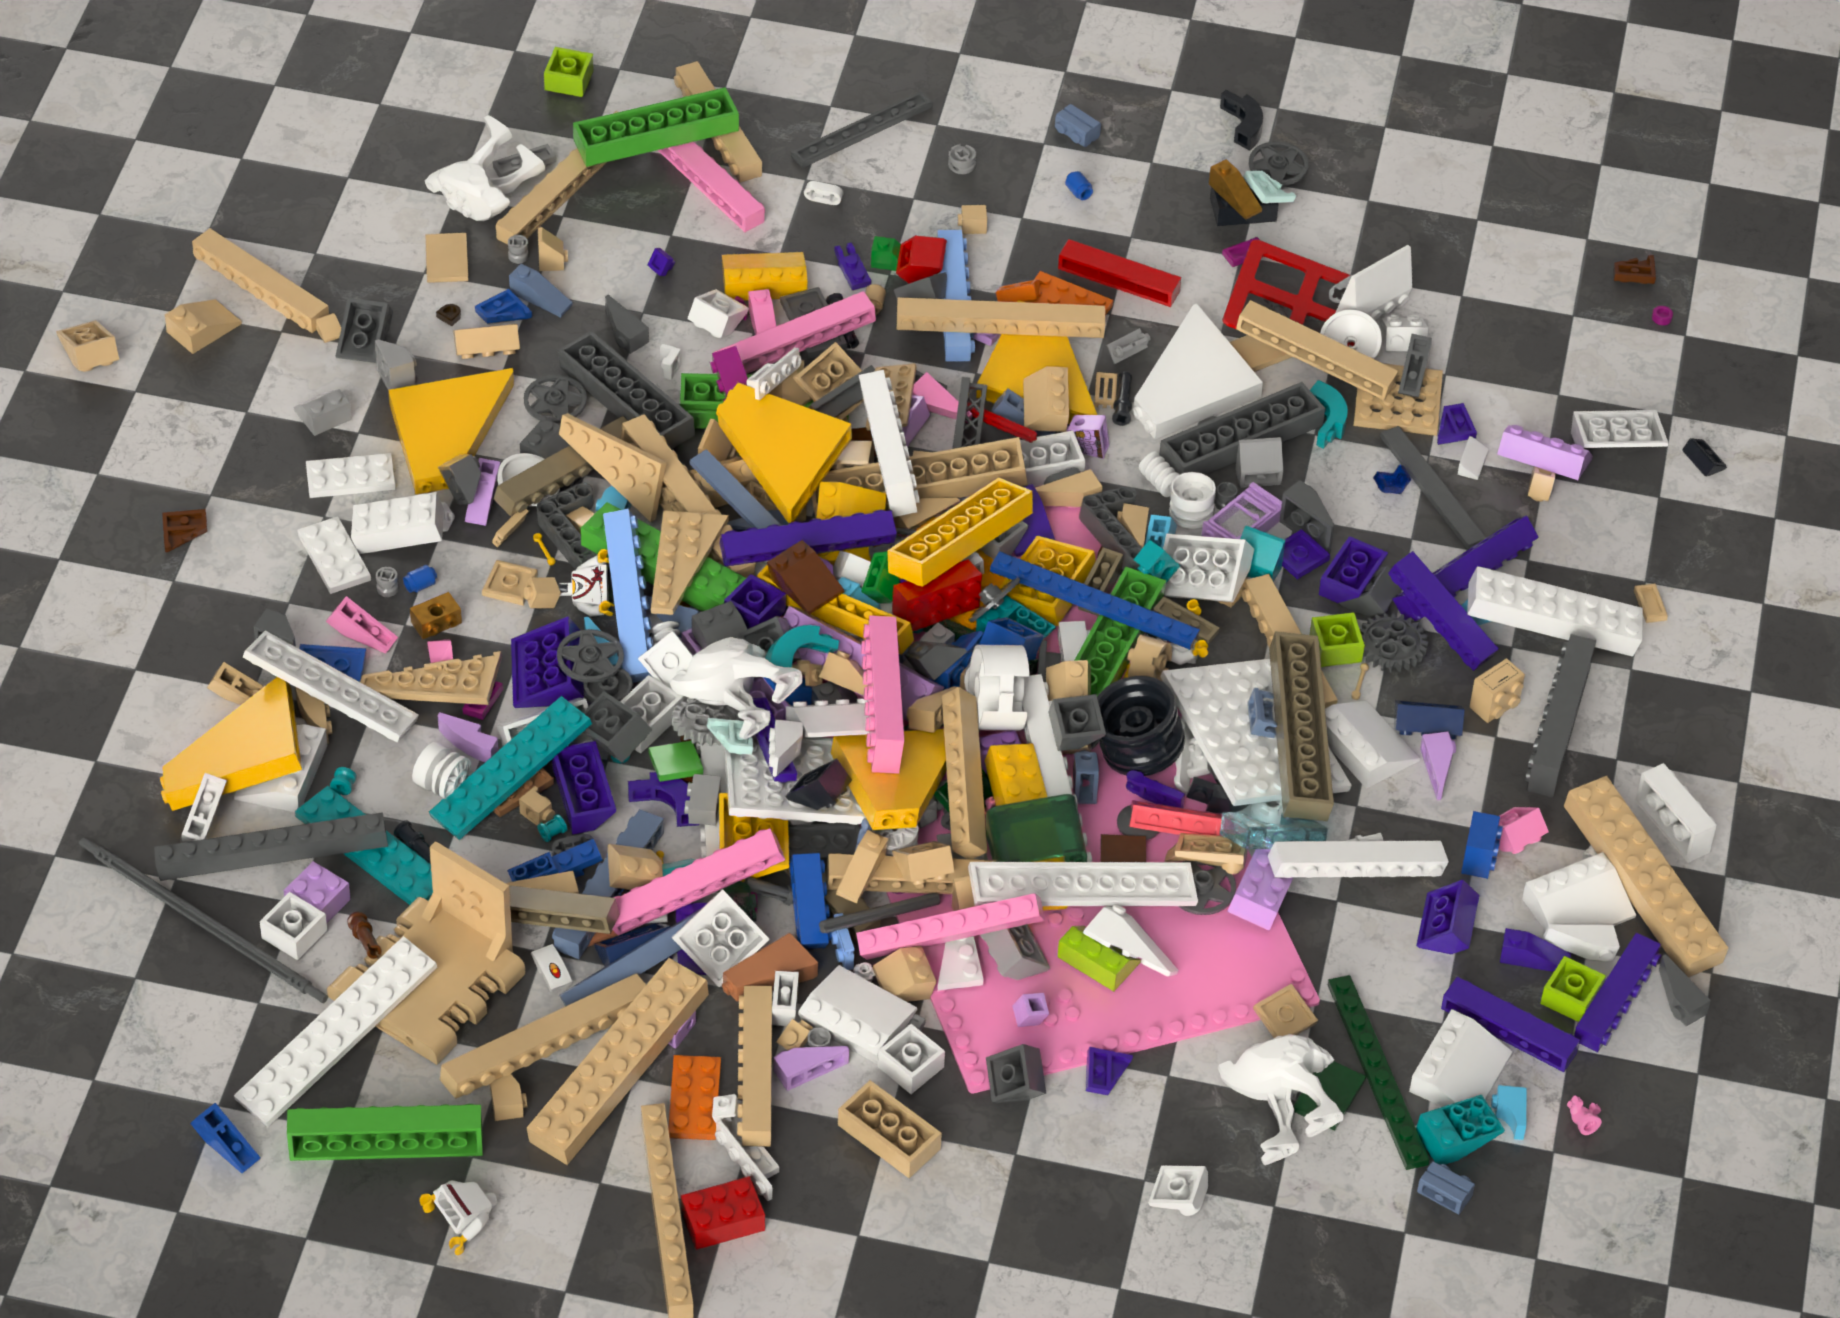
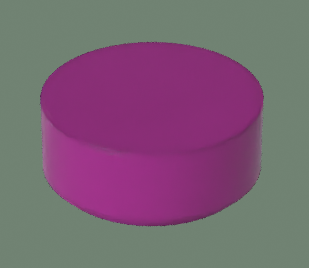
M1657 306L1653 309L1652 320L1656 324L1668 325L1672 322L1673 311L1669 307Z

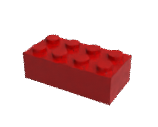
M967 559L957 563L923 587L909 581L894 585L892 615L910 622L913 632L980 608V596L978 594L981 592L982 573Z

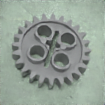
M688 698L687 703L681 701L680 706H675V710L672 712L671 725L674 726V731H678V736L684 735V740L692 739V743L699 741L701 746L704 743H708L709 746L717 743L721 746V742L707 728L708 718L744 720L738 717L740 711L729 705L714 706L702 703L697 699L693 701Z

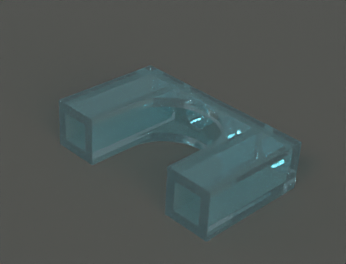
M1223 812L1219 834L1245 849H1271L1274 842L1326 841L1328 828L1314 820L1283 817V813H1281L1280 825L1255 820L1243 812Z

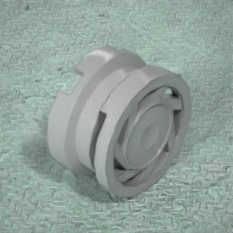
M960 144L951 147L948 157L950 170L957 174L972 172L976 167L975 149L969 145L963 147Z

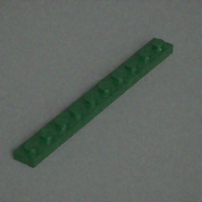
M1347 975L1328 979L1327 985L1405 1169L1410 1170L1428 1166V1155L1351 976Z

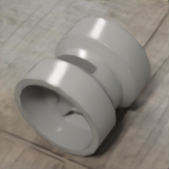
M523 235L511 236L508 239L509 260L516 264L526 262L529 257L528 239Z
M382 567L376 572L377 592L383 597H391L398 592V574L394 568Z
M816 1027L809 1031L807 1047H831V1034L827 1029Z

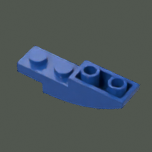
M591 839L552 857L550 852L545 853L507 871L512 882L573 871L576 878L584 875L582 869L603 861L594 839Z

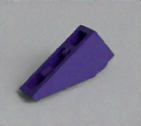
M1505 928L1500 963L1554 972L1564 956L1571 958V953L1530 932Z

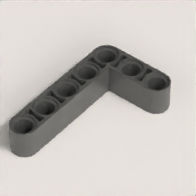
M587 483L577 484L537 504L538 525L575 570L587 560L597 556L595 552L581 545V534L565 516L582 506L589 510L592 509L593 488Z
M1128 486L1085 496L1082 499L1079 519L1104 548L1123 554V571L1125 567L1139 571L1137 569L1139 565L1133 559L1141 551L1142 547L1116 519L1117 513L1122 511L1124 503L1135 504L1137 492Z

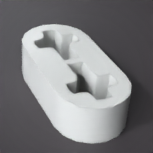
M810 181L807 183L804 195L811 201L838 205L843 197V190L836 185Z

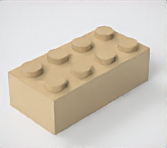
M871 1080L838 1109V1126L908 1178L912 1177L941 1150L942 1133Z

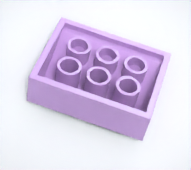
M1508 425L1504 430L1497 454L1575 480H1579L1593 457L1590 451L1585 450L1581 445H1570L1564 443L1559 438L1551 439L1543 436L1540 432L1523 430L1518 425Z

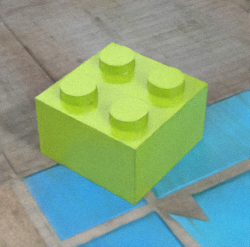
M555 47L544 71L545 90L583 97L594 71L593 53Z
M1355 613L1312 617L1309 635L1318 636L1321 667L1362 662L1365 645Z
M1564 956L1546 983L1540 1004L1579 1022L1604 984L1606 975Z

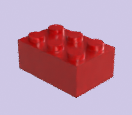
M750 1176L681 1195V1214L695 1250L765 1231V1213Z

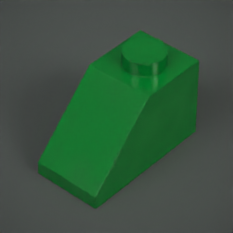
M875 236L871 249V268L896 271L901 244L894 238Z
M888 551L874 553L861 592L879 604L893 602V586L900 583L899 577L888 573Z

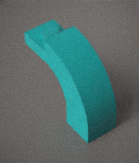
M1317 380L1310 391L1325 407L1324 417L1327 420L1318 431L1316 446L1324 449L1329 442H1333L1335 437L1339 439L1343 437L1348 409L1343 396L1335 388Z
M798 626L778 638L769 648L765 659L776 666L792 667L793 656L797 649L808 648L827 654L829 652L833 653L838 649L839 640L832 639L833 637L827 634L819 635L820 626Z

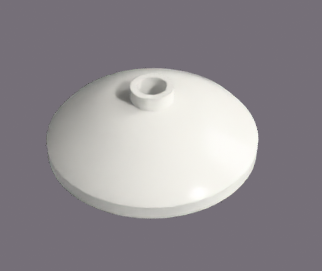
M1344 310L1332 315L1324 323L1320 334L1347 346L1348 342H1354L1355 345L1350 348L1373 359L1377 357L1381 349L1382 337L1378 324L1371 316L1358 310Z
M528 453L509 456L499 466L497 473L498 485L543 461L544 458ZM549 494V495L543 497L542 500H544V499H546V498H548V497H551V496H553V495H550V494Z

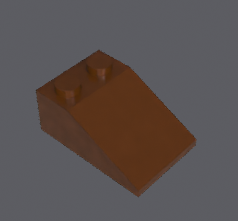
M803 540L767 562L771 581L809 615L844 593L843 587L817 553Z

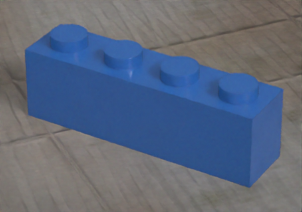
M820 853L793 854L789 859L797 941L805 949L825 948L832 939V933H821L819 927L820 921L829 918L828 904L825 905L824 896H827L826 882L822 881V874L825 872L824 860H820Z

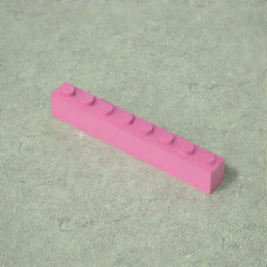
M695 142L658 150L744 232L764 223L765 208L763 204L752 197L751 193L746 191L736 179H733L724 168H721L713 157L706 154L701 146H698Z
M862 291L720 350L736 346L747 374L762 368L767 363L772 364L779 361L794 347L799 348V352L808 347H814L875 322V307L865 292Z
M770 828L760 830L750 838L738 840L728 848L718 849L706 858L696 859L692 864L684 868H677L664 877L653 879L649 884L631 889L627 894L613 897L616 899L620 914L613 927V931L618 936L784 861L785 857L777 836Z
M1033 893L856 934L860 956L868 960L890 955L900 948L927 947L1044 921L1045 918L1041 898Z

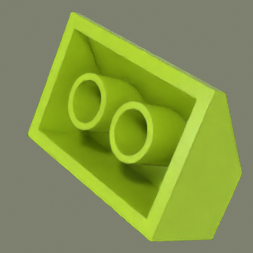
M1072 926L1059 940L1058 958L1113 992L1141 963L1139 958L1123 955L1121 948L1112 945L1108 948L1084 934L1086 926Z

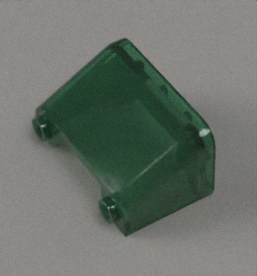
M1071 794L992 807L986 813V838L993 862H1034L1064 856L1065 862H1087V852L1075 797Z

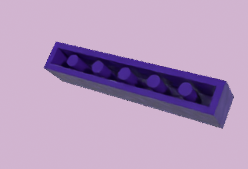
M1414 551L1402 558L1391 568L1388 574L1392 581L1403 590L1406 597L1417 606L1420 613L1431 622L1435 630L1445 638L1449 646L1459 654L1467 666L1475 671L1492 658L1499 648L1471 616L1467 615L1464 608Z
M1635 933L1577 1024L1574 1037L1580 1040L1579 1044L1595 1052H1599L1603 1045H1608L1612 1036L1611 1031L1613 1029L1617 1030L1622 1021L1621 1015L1628 1013L1632 1005V998H1637L1642 989V982L1646 983L1652 973L1650 969L1652 966L1657 967L1662 956L1659 954L1660 943Z
M1456 977L1443 996L1442 1010L1450 1013L1452 1009L1474 1019L1494 1037L1562 1072H1565L1577 1055L1580 1040L1572 1034L1566 1033L1552 1024L1538 1019L1531 1013L1525 1012L1513 1006L1510 1002L1504 1001L1492 993L1476 987L1469 981Z

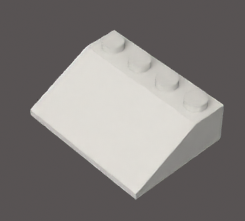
M1406 245L1354 274L1349 281L1335 314L1344 310H1358L1368 314L1376 321L1382 314H1388L1396 306L1404 305L1409 300V294L1412 289L1411 247Z
M1657 410L1573 411L1571 434L1574 443L1584 448L1668 446V440Z
M1166 534L1163 550L1180 567L1166 583L1164 597L1234 602L1250 570L1254 548L1246 540Z
M859 698L857 703H849V699H838L836 704H828V700L815 701V705H807L806 701L793 702V706H786V721L803 722V737L865 735L869 733V731L865 730L866 717L868 718V716L864 714L865 702L868 701L864 700V698Z
M1367 701L1333 704L1325 708L1329 748L1366 789L1420 761L1418 755Z
M306 724L296 725L302 770L237 790L234 800L295 812V810L303 805L327 748L326 729Z
M1603 852L1525 883L1522 900L1545 931L1548 924L1616 926L1636 917V913L1615 867Z
M838 965L810 993L798 1014L801 1020H804L813 1028L822 1027L827 1029L831 1034L832 1040L847 1046L850 1050L878 1065V1050L906 1028L917 1011V1007Z
M1451 1009L1412 1075L1409 1092L1442 1107L1481 1094L1486 1100L1513 1051L1474 1019Z

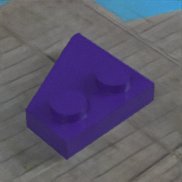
M1464 403L1444 406L1437 444L1468 440L1469 436L1476 438L1477 431Z
M1089 1047L1087 1051L1085 1091L1108 1096L1130 1064L1133 1055Z

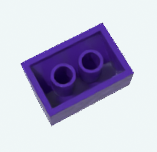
M1349 536L1322 575L1318 595L1336 603L1360 597L1388 556V552Z
M1464 880L1428 892L1416 946L1421 949L1450 955L1468 949L1480 895Z

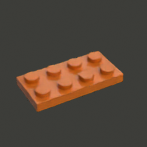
M1042 271L1035 277V279L1040 281L1037 299L1025 301L1026 303L1105 306V316L1113 306V300Z
M674 1055L668 1125L670 1138L716 1140V1123L712 1117L713 1099L719 1096L721 1057Z

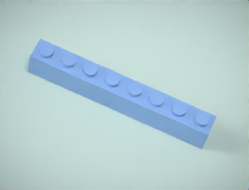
M938 230L937 238L947 240L943 269L940 272H946L947 274L944 299L971 300V296H967V294H970V281H966V279H969V267H965V265H968V253L964 252L967 249V240L963 238L962 230ZM943 332L945 361H970L971 353H975V341L971 340L974 333Z
M629 509L604 513L603 517L619 642L624 653L622 666L629 673L632 683L643 681L648 675L651 676L638 658L654 646L652 637H649L648 631L651 629L650 618L646 615V609H649V604L643 592V589H646V581L644 576H641V569L644 565L641 555L639 556L638 548H641L640 538L636 535L635 528H638V520L636 515H633Z

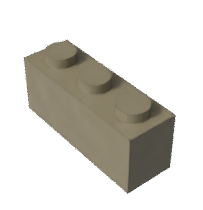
M1102 548L1084 584L1110 594L1122 571L1123 554ZM1078 606L1079 610L1099 616L1095 612Z

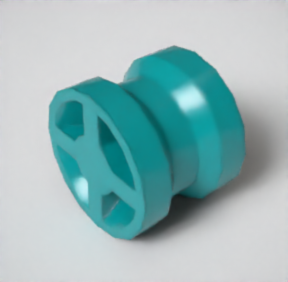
M339 767L335 770V778L331 780L330 787L340 795H348L353 789L352 784L355 783L357 775L349 768Z

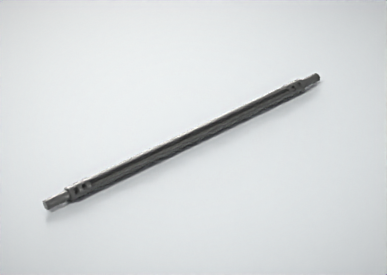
M85 837L80 840L79 845L94 854V857L103 864L120 873L303 994L307 993L321 1003L327 1001L328 995L312 986L311 981L274 959L103 846L99 847Z

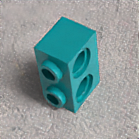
M1150 539L1133 559L1139 565L1137 569L1140 572L1164 579L1166 583L1180 567L1165 550Z

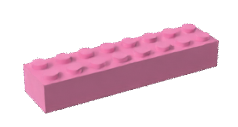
M869 615V622L864 624L863 637L866 639L861 643V654H865L862 657V669H866L863 672V685H867V687H864V700L868 701L865 702L864 714L868 716V718L866 717L865 730L869 731L866 737V747H870L867 752V763H871L872 772L899 774L904 745L896 617Z

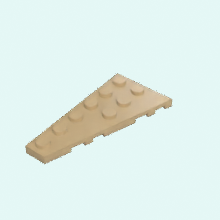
M568 413L562 415L559 435L650 522L656 520L666 462Z
M663 511L651 613L674 614L684 597L687 587H690L693 577L696 572H699L712 550V545L721 535L722 528L728 523L729 515Z
M501 651L493 652L494 656L488 657L475 655L473 659L465 661L452 659L424 664V668L412 669L411 666L404 668V671L395 673L388 670L362 675L360 683L389 699L488 705L502 660Z

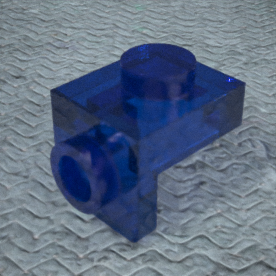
M1399 465L1394 473L1377 471L1373 477L1379 490L1383 493L1402 494L1411 481V477L1403 465Z

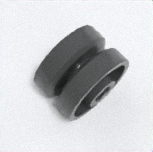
M620 668L614 676L604 681L584 682V699H586L588 707L603 691L618 701L625 698L632 691V679L629 673ZM591 670L586 676L601 675V673Z

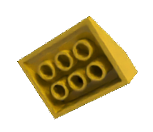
M803 252L722 255L724 294L732 299L738 296L743 300H748L749 291L769 289L772 300L807 290V270Z
M820 482L816 519L826 520L834 516L848 517L855 513L869 514L877 510H885L887 495L883 492L842 482ZM869 547L841 550L871 562L868 551ZM840 551L819 553L817 555L822 559H826L834 566Z
M1036 536L1020 558L1082 584L1085 583L1096 562L1093 550L1041 536ZM1006 578L999 589L1008 584L1011 579ZM1018 583L1015 588L1011 589V592L1006 594L1055 626L1059 625V622H1061L1073 605L1021 583Z
M719 793V849L728 848L738 840L750 838L758 831L770 828L777 836L785 860L750 877L758 878L789 868L788 820L729 815L728 793Z

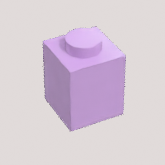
M1044 993L1023 994L1012 1005L1018 1027L1040 1025L1049 1015Z

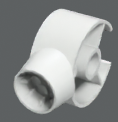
M976 645L974 647L971 661L965 670L964 683L966 691L976 697L979 730L1020 731L1024 728L1028 713L1022 711L1024 695L1023 676H1029V664L1026 650L1022 645Z

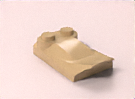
M1180 833L1178 842L1167 851L1165 862L1197 861L1204 864L1221 866L1227 873L1237 874L1245 867L1248 838Z

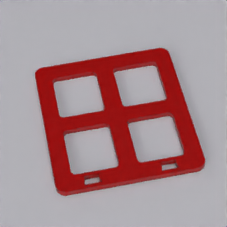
M1253 240L1248 248L1222 321L1226 326L1236 329L1239 315L1242 312L1248 294H1254L1290 308L1292 313L1289 319L1303 325L1306 316L1326 322L1335 314L1336 310L1315 303L1312 300L1319 279L1337 284L1350 275L1261 240ZM1262 257L1272 259L1305 273L1297 295L1255 279V274ZM1348 342V343H1347V346H1349V345H1350V346H1354L1355 343H1354V342Z

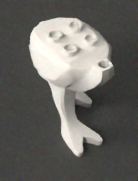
M489 115L483 119L489 129L491 139L467 161L456 162L430 174L425 180L427 188L433 193L438 191L443 193L447 200V205L452 210H457L465 217L476 221H486L500 214L510 203L509 198L505 197L506 194L512 193L523 181L538 176L545 171L543 161L524 145L519 144L516 149L522 160V167L507 176L489 178L486 171L494 161L497 149L513 138L508 127Z
M729 637L712 643L696 653L690 661L687 673L685 675L678 674L671 679V688L679 695L695 698L702 703L714 706L729 705L740 711L738 717L743 719L744 723L739 735L740 738L746 740L761 731L770 722V711L756 707L753 704L752 696L749 695L754 677L770 678L773 682L777 683L772 701L779 704L802 683V674L798 669L780 667L765 659L766 651L759 646L751 644L744 639Z
M1292 1034L1277 1036L1274 1039L1257 1043L1247 1048L1236 1064L1226 1061L1218 1066L1221 1079L1225 1084L1247 1097L1267 1100L1278 1121L1280 1132L1260 1145L1265 1152L1261 1157L1263 1165H1268L1288 1157L1299 1149V1143L1291 1130L1294 1116L1291 1099L1299 1091L1310 1096L1318 1105L1315 1110L1304 1117L1307 1123H1309V1126L1305 1129L1307 1137L1315 1136L1343 1120L1342 1112L1336 1103L1326 1095L1318 1077L1313 1075V1072H1322L1324 1068L1333 1063L1334 1059L1327 1050L1316 1045L1308 1037Z

